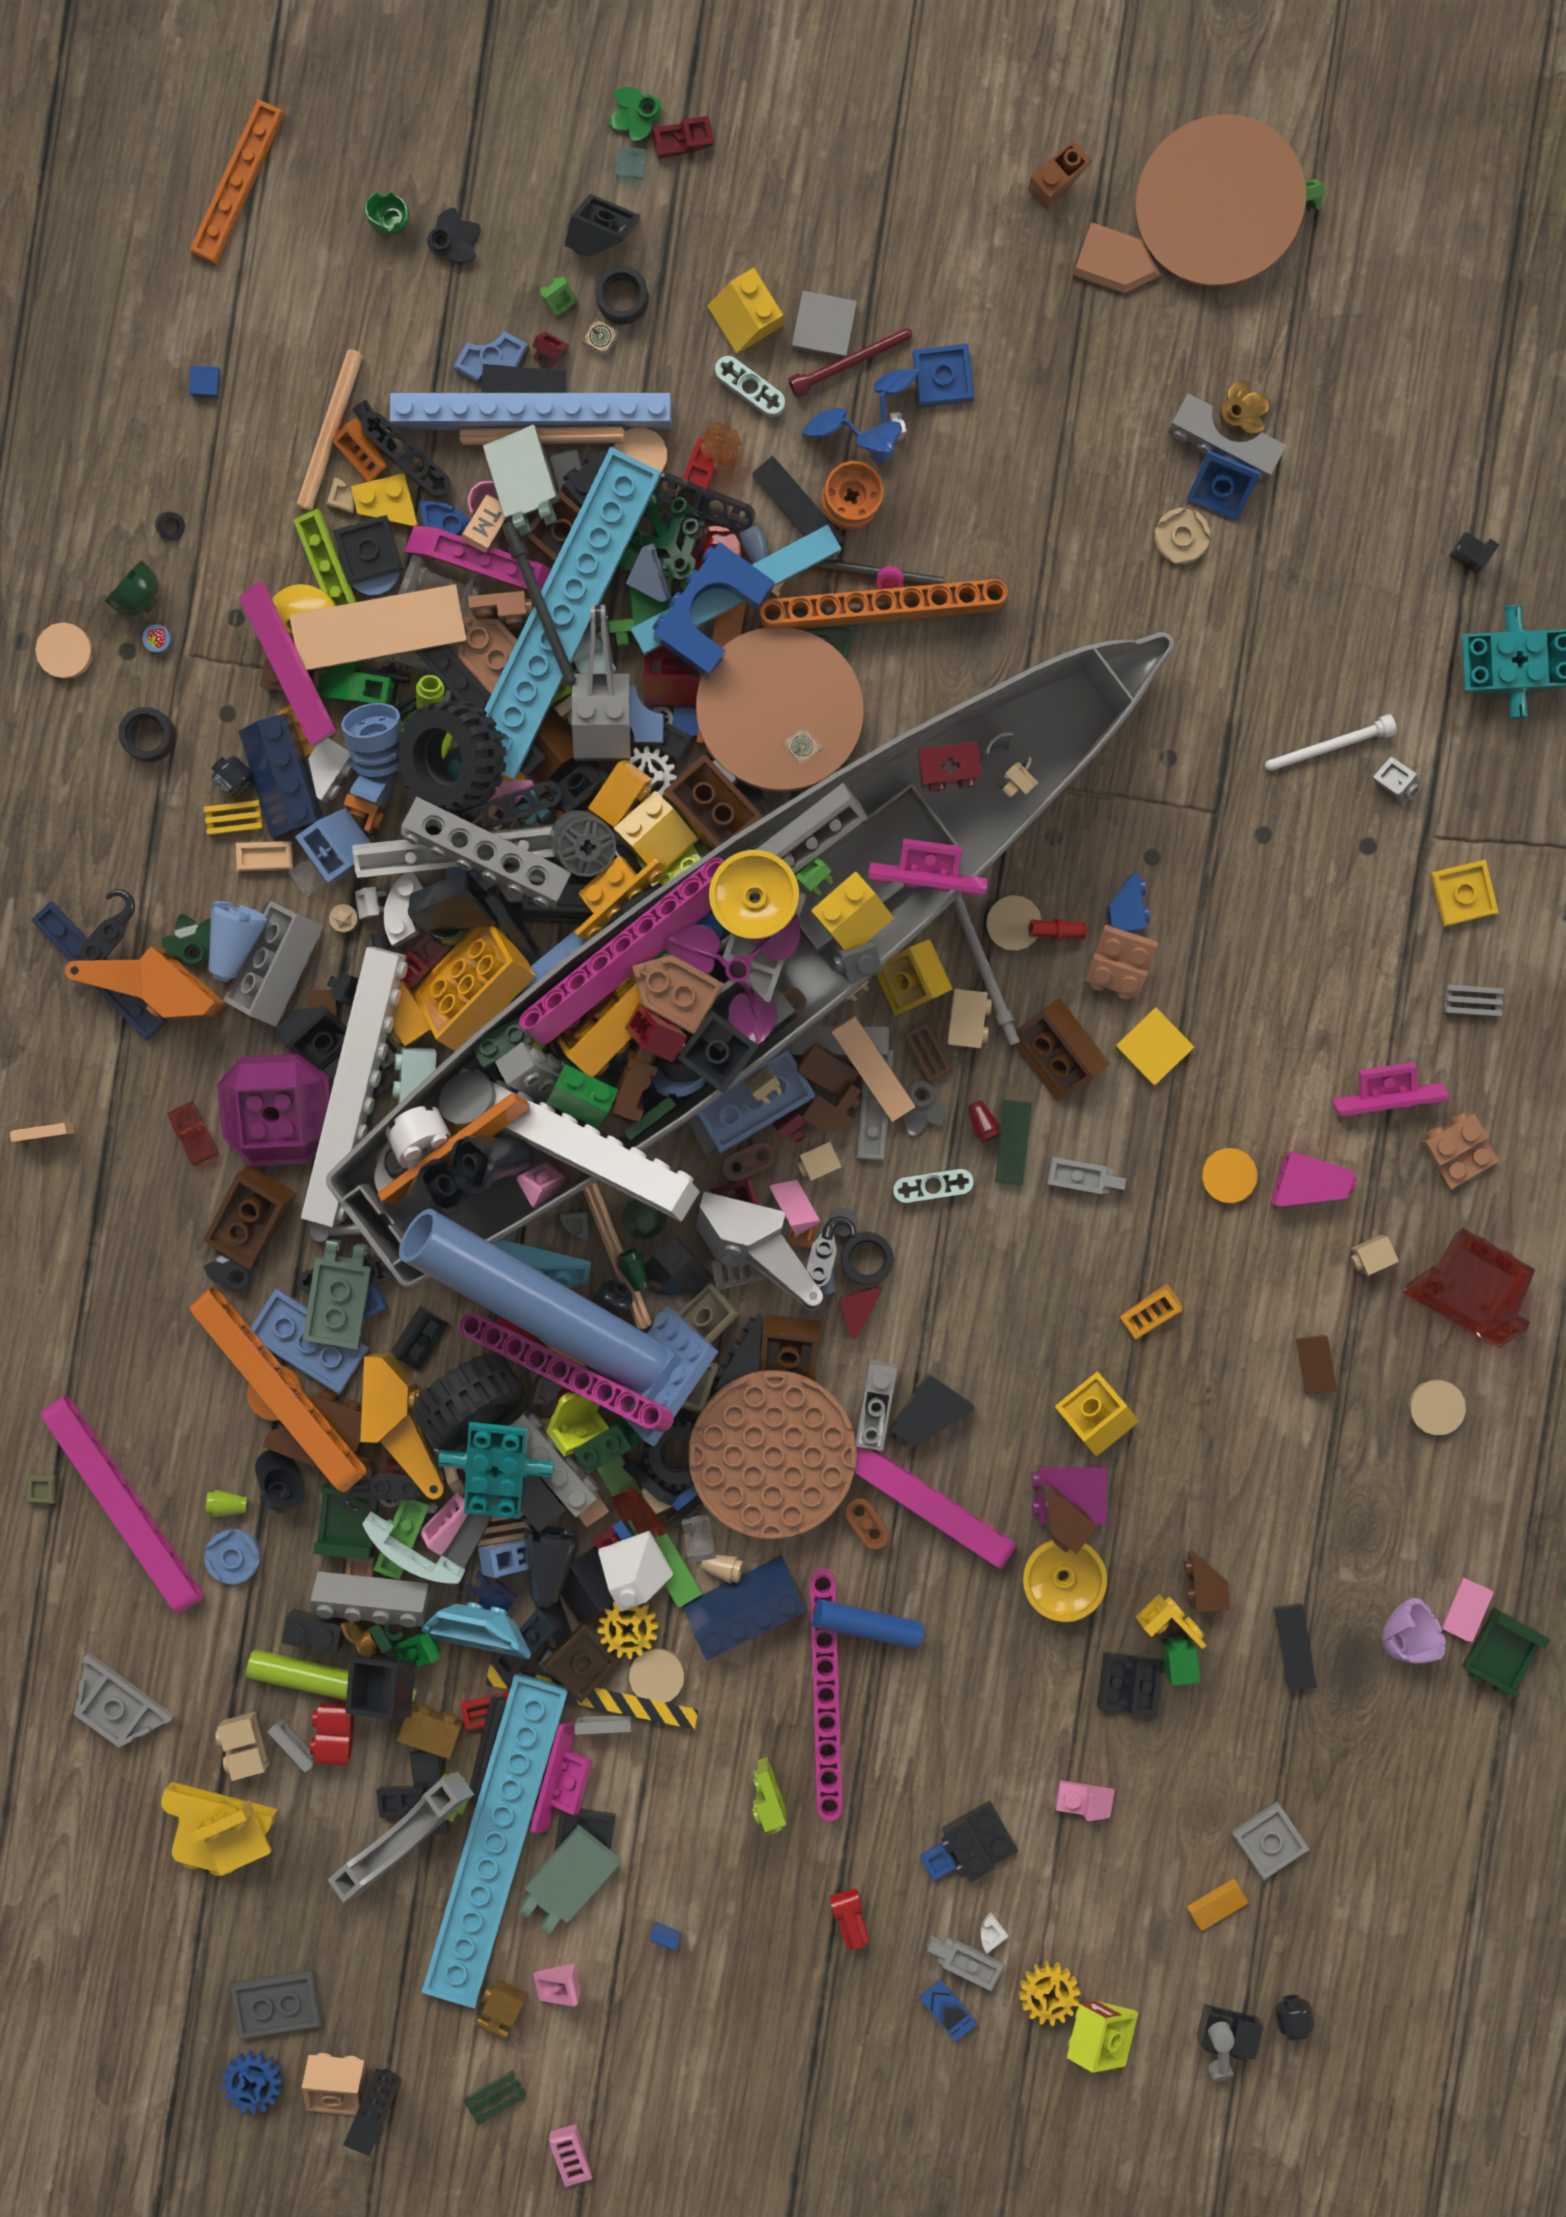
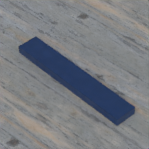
M50 901L31 921L70 962L78 961L80 959V948L88 937L53 901ZM94 986L145 1040H149L168 1022L162 1016L157 1018L148 1011L146 1007L149 1004L142 998Z

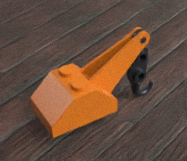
M123 889L110 891L106 895V899L109 900L114 896H120L125 901V908L119 914L104 920L88 937L80 948V959L78 961H71L66 965V976L74 981L142 998L149 1004L146 1007L148 1011L157 1018L161 1016L165 1019L217 1017L227 1006V1003L177 959L170 956L165 949L151 946L140 960H104L123 939L128 922L135 912V901L129 892Z

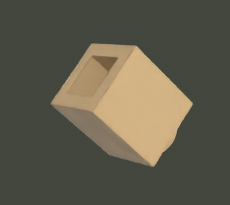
M830 1141L800 1154L801 1161L797 1162L803 1178L809 1175L811 1181L841 1168Z
M1379 1235L1351 1248L1353 1252L1351 1261L1358 1272L1361 1271L1362 1274L1371 1275L1399 1262L1388 1236Z

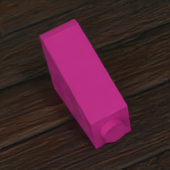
M1286 1151L1269 1204L1281 1207L1346 1199L1355 1190L1357 1178H1354L1356 1172L1295 1152Z

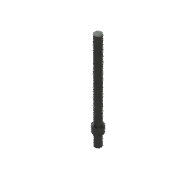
M507 522L502 527L510 544L508 549L511 557L517 561L566 684L576 681L575 675L526 556L528 551L525 543L520 541L513 522Z
M826 559L807 570L811 571V568L877 578V574L882 567ZM902 571L904 583L923 586L944 584V577Z

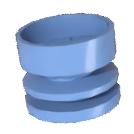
M371 703L351 710L343 718L341 726L353 769L360 775L368 777H380L396 772L398 770L397 765H400L399 757H396V749L400 746L397 740L399 733L404 732L398 710L392 705L385 703Z

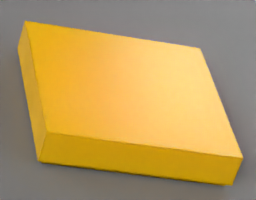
M1486 859L1429 873L1442 927L1499 913Z
M1156 1007L1115 1045L1153 1086L1194 1048L1184 1035Z

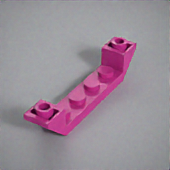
M413 527L405 553L431 562L433 559L528 591L517 561L512 559L510 553L493 547H489L487 552L484 553L461 540V536L438 528ZM528 560L541 591L552 569Z

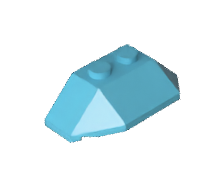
M468 1602L467 1606L454 1604L438 1611L422 1628V1632L428 1633L434 1640L529 1659L531 1655L516 1622L507 1616V1611L497 1607L485 1610L483 1606Z

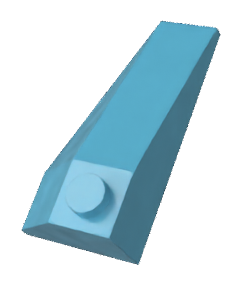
M498 1240L493 1243L496 1247L567 1288L588 1284L591 1268L590 1261L506 1240Z

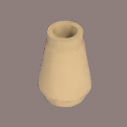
M705 1554L701 1570L730 1584L732 1581L738 1583L743 1571L744 1561L738 1560L737 1556Z

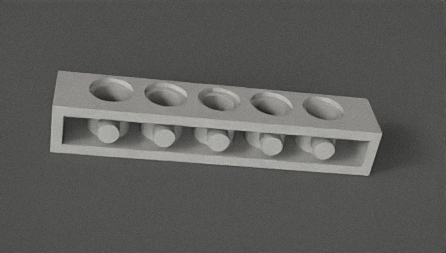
M418 797L414 800L401 826V835L404 836L407 842L416 846L422 844L430 848V852L440 858L447 856L455 860L456 864L462 869L478 871L482 873L481 876L492 883H497L498 881L508 886L507 889L516 895L522 896L525 894L533 898V902L543 908H548L549 906L554 909L556 908L571 876L570 871ZM436 826L441 832L438 835H430L426 832V828ZM456 838H461L467 845L463 848H457L451 842ZM480 851H488L491 853L492 858L484 861L477 854ZM507 863H512L517 866L518 871L508 873L504 870L503 866ZM536 875L541 877L544 883L535 886L531 884L529 878Z

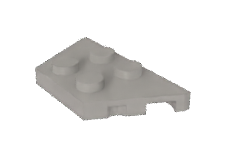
M804 893L799 894L798 907L795 912L799 917L807 897ZM755 899L750 901L752 903H758L760 900ZM731 933L723 958L730 961L735 956L747 957L759 945L755 944L751 939L741 938ZM762 950L751 961L752 970L746 981L766 1002L770 1003L785 959L771 960L765 956Z
M91 1653L84 1657L83 1675L79 1682V1698L76 1701L74 1715L118 1748L173 1719L174 1714Z

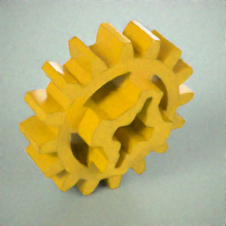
M614 1601L613 1609L608 1606L604 1610L608 1616L601 1615L599 1619L601 1623L605 1624L598 1628V1633H605L601 1638V1644L609 1643L607 1650L609 1653L614 1649L618 1650V1658L622 1656L623 1652L627 1653L628 1659H632L633 1652L635 1651L639 1656H642L643 1647L649 1650L652 1648V1643L649 1639L656 1640L658 1635L652 1631L659 1626L658 1622H652L656 1613H648L649 1604L646 1603L643 1606L637 1605L626 1609L634 1612L624 1614ZM643 1618L647 1626L646 1634L640 1628V1623ZM610 1621L616 1627L614 1636H612L610 1631ZM631 1623L634 1625L632 1630L623 1631L624 1624L629 1625ZM631 1641L635 1643V1644H633V1645H624V1644H623V1642H631Z
M1045 1961L1044 1968L1042 1969L1035 1964V1972L1033 1974L1029 1971L1025 1972L1028 1981H1020V1986L1023 1990L1019 1992L1020 2000H1024L1022 2002L1023 2010H1029V2017L1031 2019L1038 2016L1041 2025H1043L1046 2019H1049L1051 2026H1054L1055 2019L1057 2018L1064 2023V2015L1066 2013L1071 2016L1074 2015L1071 2006H1079L1078 1998L1075 1997L1080 1995L1079 1987L1075 1986L1077 1984L1076 1977H1070L1071 1973L1068 1967L1061 1971L1058 1962L1051 1968L1048 1961ZM1060 1980L1065 1983V1985L1068 1988V1992L1065 1991L1064 1988L1060 1987ZM1031 1995L1039 2000V2007L1033 2002Z

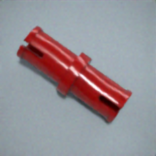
M1057 918L1053 921L1032 919L1028 925V933L1030 937H1052L1053 940L1058 941L1062 938L1083 940L1087 934V925L1085 922H1063L1062 919Z

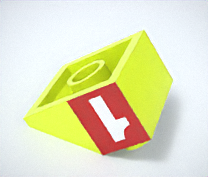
M1098 2001L1080 2003L1075 2014L1076 2021L1069 2040L1067 2059L1092 2073L1126 2066L1139 2012Z

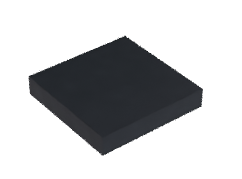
M387 515L333 530L350 586L403 571Z
M580 1808L579 1814L572 1815L560 1810L554 1852L578 1825L611 1850L616 1813Z

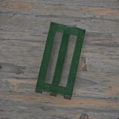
M511 2070L465 2097L464 2103L477 2125L526 2098L527 2093L524 2089L522 2090L520 2081L515 2078V2073ZM508 2082L511 2083V2084H509L508 2086L504 2087L503 2089H501V2090L497 2091L496 2093L492 2094L491 2096H489V2097L485 2098L484 2100L480 2101L479 2103H477V2104H475V2105L473 2104V2103L476 2102L477 2100H479V2099H481L482 2097L488 2095L489 2093L493 2092L494 2090L500 2088L501 2086L505 2085L506 2083H508ZM515 2090L516 2094L479 2115V2110Z

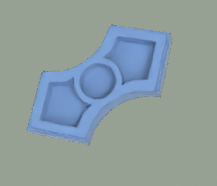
M504 331L498 339L486 345H475L466 342L454 365V369L479 383L482 379L483 364L519 367L530 347L529 344Z
M630 686V726L634 733L635 743L664 744V714L655 713L647 709L639 698L637 686Z

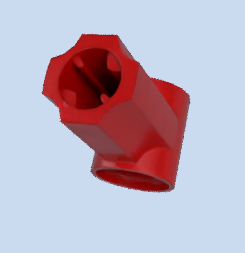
M857 1888L830 1895L836 1921H839L846 1949H858L869 1943Z

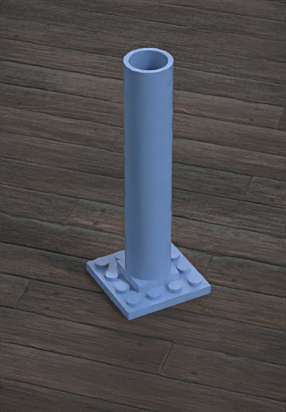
M427 1209L421 1212L411 1222L403 1235L399 1248L401 1261L615 1382L666 1406L672 1411L673 1418L719 1352L669 1306L666 1305L663 1311L656 1316L654 1324L646 1334L435 1210ZM612 1388L608 1391L607 1399H610L612 1396ZM635 1400L630 1404V1411L635 1408ZM658 1411L653 1416V1423L658 1420ZM623 1417L643 1440L652 1446L656 1445L664 1433L645 1428Z

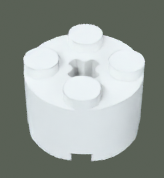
M425 1106L416 1107L400 1114L394 1119L396 1125L391 1130L388 1126L385 1132L399 1164L406 1169H410L452 1137L439 1110L435 1107H432V1110H426Z

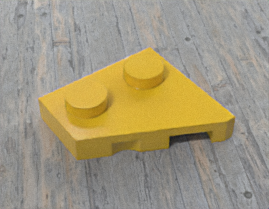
M405 473L351 486L359 516L373 519L387 515L390 523L395 522L408 525L411 528L418 526Z

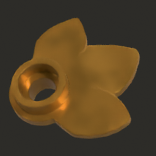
M1246 380L1238 381L1227 392V401L1220 408V420L1227 427H1239L1246 434H1258L1265 429L1260 417L1268 411L1270 399L1263 393H1251Z
M363 1620L349 1621L341 1624V1630L345 1638L356 1645L360 1655L369 1658L371 1655L378 1653L379 1647Z

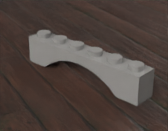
M459 1772L439 1780L396 1825L328 1879L343 1903L361 1895L474 1795Z

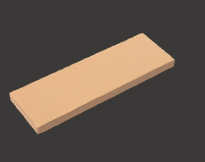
M456 584L289 615L295 647L307 671L467 642Z

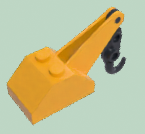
M374 1353L364 1357L360 1442L377 1443L380 1441L407 1474L380 1473L356 1482L346 1493H341L342 1505L351 1513L360 1512L359 1508L353 1507L349 1502V1496L354 1491H362L377 1499L414 1500L422 1493L430 1499H437L445 1492V1483L438 1471L421 1428L412 1414L413 1404L421 1396V1390H417V1382L391 1354Z

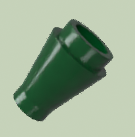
M637 1248L625 1250L616 1256L618 1261L617 1267L629 1281L635 1292L649 1286L642 1253H638Z

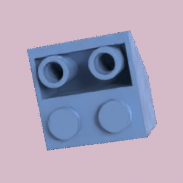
M347 808L318 820L295 837L326 881L332 885H336L355 871L352 845L371 843Z

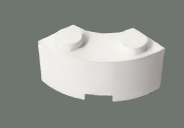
M416 871L406 872L396 881L385 903V930L391 945L399 947L421 934L418 924L413 922L408 915L410 894L425 888Z

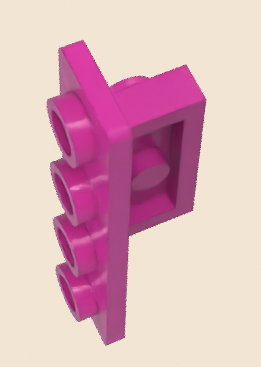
M903 839L899 866L871 862L868 878L882 884H889L892 881L903 883L911 888L928 886L940 892L957 890L969 896L986 894L987 891L986 878L958 874L962 855V847Z
M1414 1062L1358 1070L1359 1095L1332 1099V1104L1339 1116L1353 1117L1365 1112L1380 1113L1385 1111V1109H1406L1413 1105L1425 1103L1438 1104L1440 1101L1449 1100V1093L1442 1083L1417 1086V1066Z
M573 1722L560 1724L556 1730L551 1755L548 1757L546 1764L547 1770L544 1781L539 1788V1800L531 1818L532 1826L530 1831L537 1834L549 1830L555 1807L572 1815L579 1814L593 1760L571 1751L575 1735V1723Z

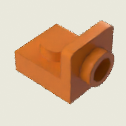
M347 794L344 805L351 808L349 813L365 819L366 815H369L364 830L374 834L375 830H379L383 824L385 817L382 814L383 808Z

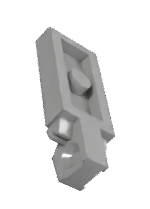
M1051 1157L1047 1184L1098 1194H1109L1110 1187L1125 1190L1126 1179L1112 1176L1113 1169L1106 1166Z
M931 1935L926 1944L927 1951L937 1955L936 1961L942 1964L943 1968L990 1991L993 1990L1004 1968L1003 1962L956 1939L947 1937L944 1942Z

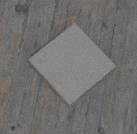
M802 291L792 348L840 358L846 357L857 301Z
M1278 1801L1231 1831L1263 1880L1310 1850Z

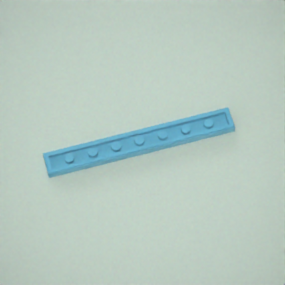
M826 525L752 564V566L775 581L774 586L841 552V548L830 527ZM713 589L706 591L693 603L691 608L692 621L697 628L739 606L744 601L727 590ZM671 608L631 628V632L644 655L662 646L654 640L653 633L655 630L652 627L660 615L666 616Z

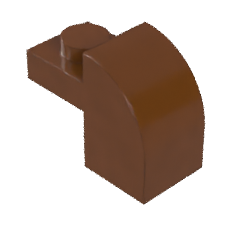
M851 1084L836 1107L817 1095L802 1118L822 1131H841L850 1126L854 1121L846 1112L848 1109L852 1112L856 1109L862 1100L858 1096L861 1090Z

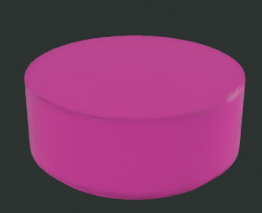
M884 567L877 574L876 587L878 590L901 588L904 586V575L896 567Z

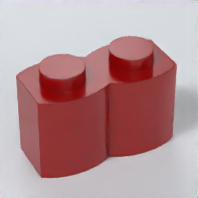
M321 1703L318 1710H314L312 1727H316V1738H312L310 1743V1755H314V1763L348 1765L350 1763L355 1715L345 1713L346 1705Z

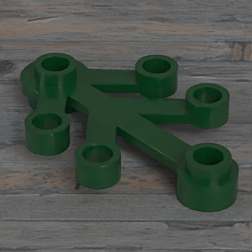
M652 494L643 516L649 518L659 537L645 536L638 530H635L628 545L633 549H639L654 543L655 549L667 551L671 559L659 558L662 570L670 571V574L676 580L686 581L690 573L694 569L697 570L696 561L692 554L697 537L702 532V526L694 518H689L684 522L685 515L689 513L690 505L684 498L677 497L671 503V510L674 514L668 530L659 514L661 508L660 500ZM680 504H684L682 509L677 510ZM696 525L695 529L689 532L690 527ZM683 526V531L687 535L680 551L677 543ZM638 536L637 541L632 543L633 538ZM683 563H685V565L683 566V568L679 569V567H680Z

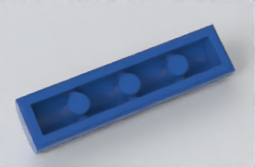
M819 1598L811 1626L814 1628L914 1650L919 1648L924 1633L923 1624L917 1620Z

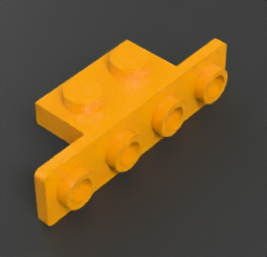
M618 856L611 862L609 867L599 873L578 892L594 914L574 931L576 936L588 941L601 932L602 928L611 921V918L615 916V913L620 910L622 905L643 893L650 884L658 882L664 876V872L669 868L666 862L655 858L636 875L626 860Z

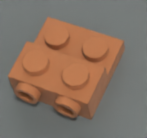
M524 591L468 596L469 609L476 619H497L499 617L501 622L506 627H509V630L514 631L523 630L534 607L532 599H528Z
M1104 925L1086 970L1085 981L1089 982L1090 987L1095 990L1102 991L1105 988L1114 990L1116 995L1122 999H1130L1131 996L1138 998L1146 980L1149 966L1157 950L1158 942Z
M1465 1111L1450 1119L1451 1124L1446 1127L1437 1126L1426 1133L1427 1138L1421 1141L1448 1189L1455 1188L1499 1162L1487 1141L1488 1136L1474 1113L1466 1114Z

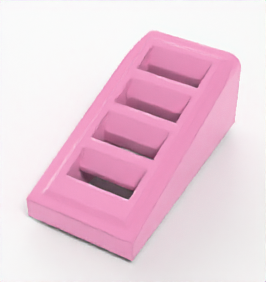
M458 1492L419 1531L427 1547L440 1556L446 1551L468 1515L464 1513V1498Z
M577 2124L550 2131V2146L565 2187L591 2180L592 2174ZM568 2141H572L573 2143L571 2145L564 2147L560 2146V2144ZM573 2150L576 2151V2154H572L565 2157L563 2156V2153L570 2152ZM579 2159L580 2163L566 2166L567 2162ZM578 2169L583 2170L582 2174L571 2177L568 2173Z

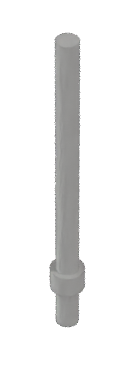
M960 895L952 904L997 1013L995 1018L998 1025L1003 1027L1009 1045L1017 1044L1020 1040L1012 1022L1014 1017L1011 1010L1006 1008Z

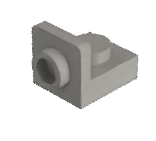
M1392 756L1373 776L1374 782L1396 796L1397 802L1401 805L1407 800H1412L1420 789L1418 774Z

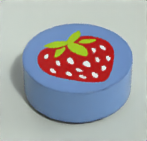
M159 624L147 627L142 637L145 647L156 654L168 651L173 642L170 631Z

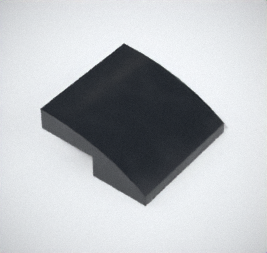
M1103 1652L1097 1707L1101 1710L1127 1711L1130 1714L1157 1715L1163 1660L1140 1655Z

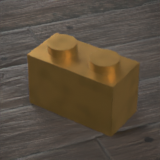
M423 1702L412 1703L411 1717L404 1719L397 1742L450 1759L464 1720L458 1719L459 1716L453 1712L443 1711V1713L432 1710L433 1707Z

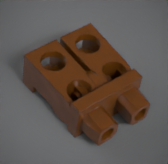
M638 1042L636 1046L630 1044L627 1050V1059L615 1086L618 1092L612 1103V1113L640 1122L644 1112L642 1092L649 1087L651 1075L655 1076L657 1073L658 1058L657 1055L644 1050Z

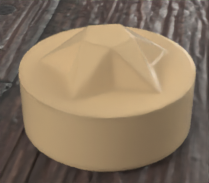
M341 904L332 909L329 920L335 930L347 933L357 927L359 916L353 907Z

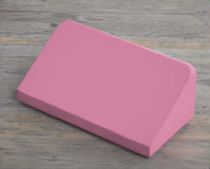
M547 1163L534 1167L517 1177V1181L532 1207H536L558 1196L567 1180L565 1175Z
M798 1180L769 1186L780 1208L786 1212L785 1217L796 1236L821 1222Z
M1463 1577L1441 1628L1472 1643L1493 1596V1591Z

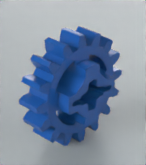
M252 2049L249 2050L246 2057L241 2052L236 2057V2061L231 2059L227 2065L228 2069H225L222 2075L226 2080L221 2085V2089H228L224 2099H233L231 2108L240 2105L241 2113L250 2108L252 2115H255L258 2107L265 2112L269 2104L274 2105L278 2098L276 2095H279L283 2087L279 2084L282 2083L284 2075H277L281 2066L280 2064L275 2066L271 2064L274 2059L273 2056L266 2060L264 2058V2051L261 2050L258 2056H254ZM239 2071V2081L235 2083V2075ZM270 2081V2088L266 2093V2083Z

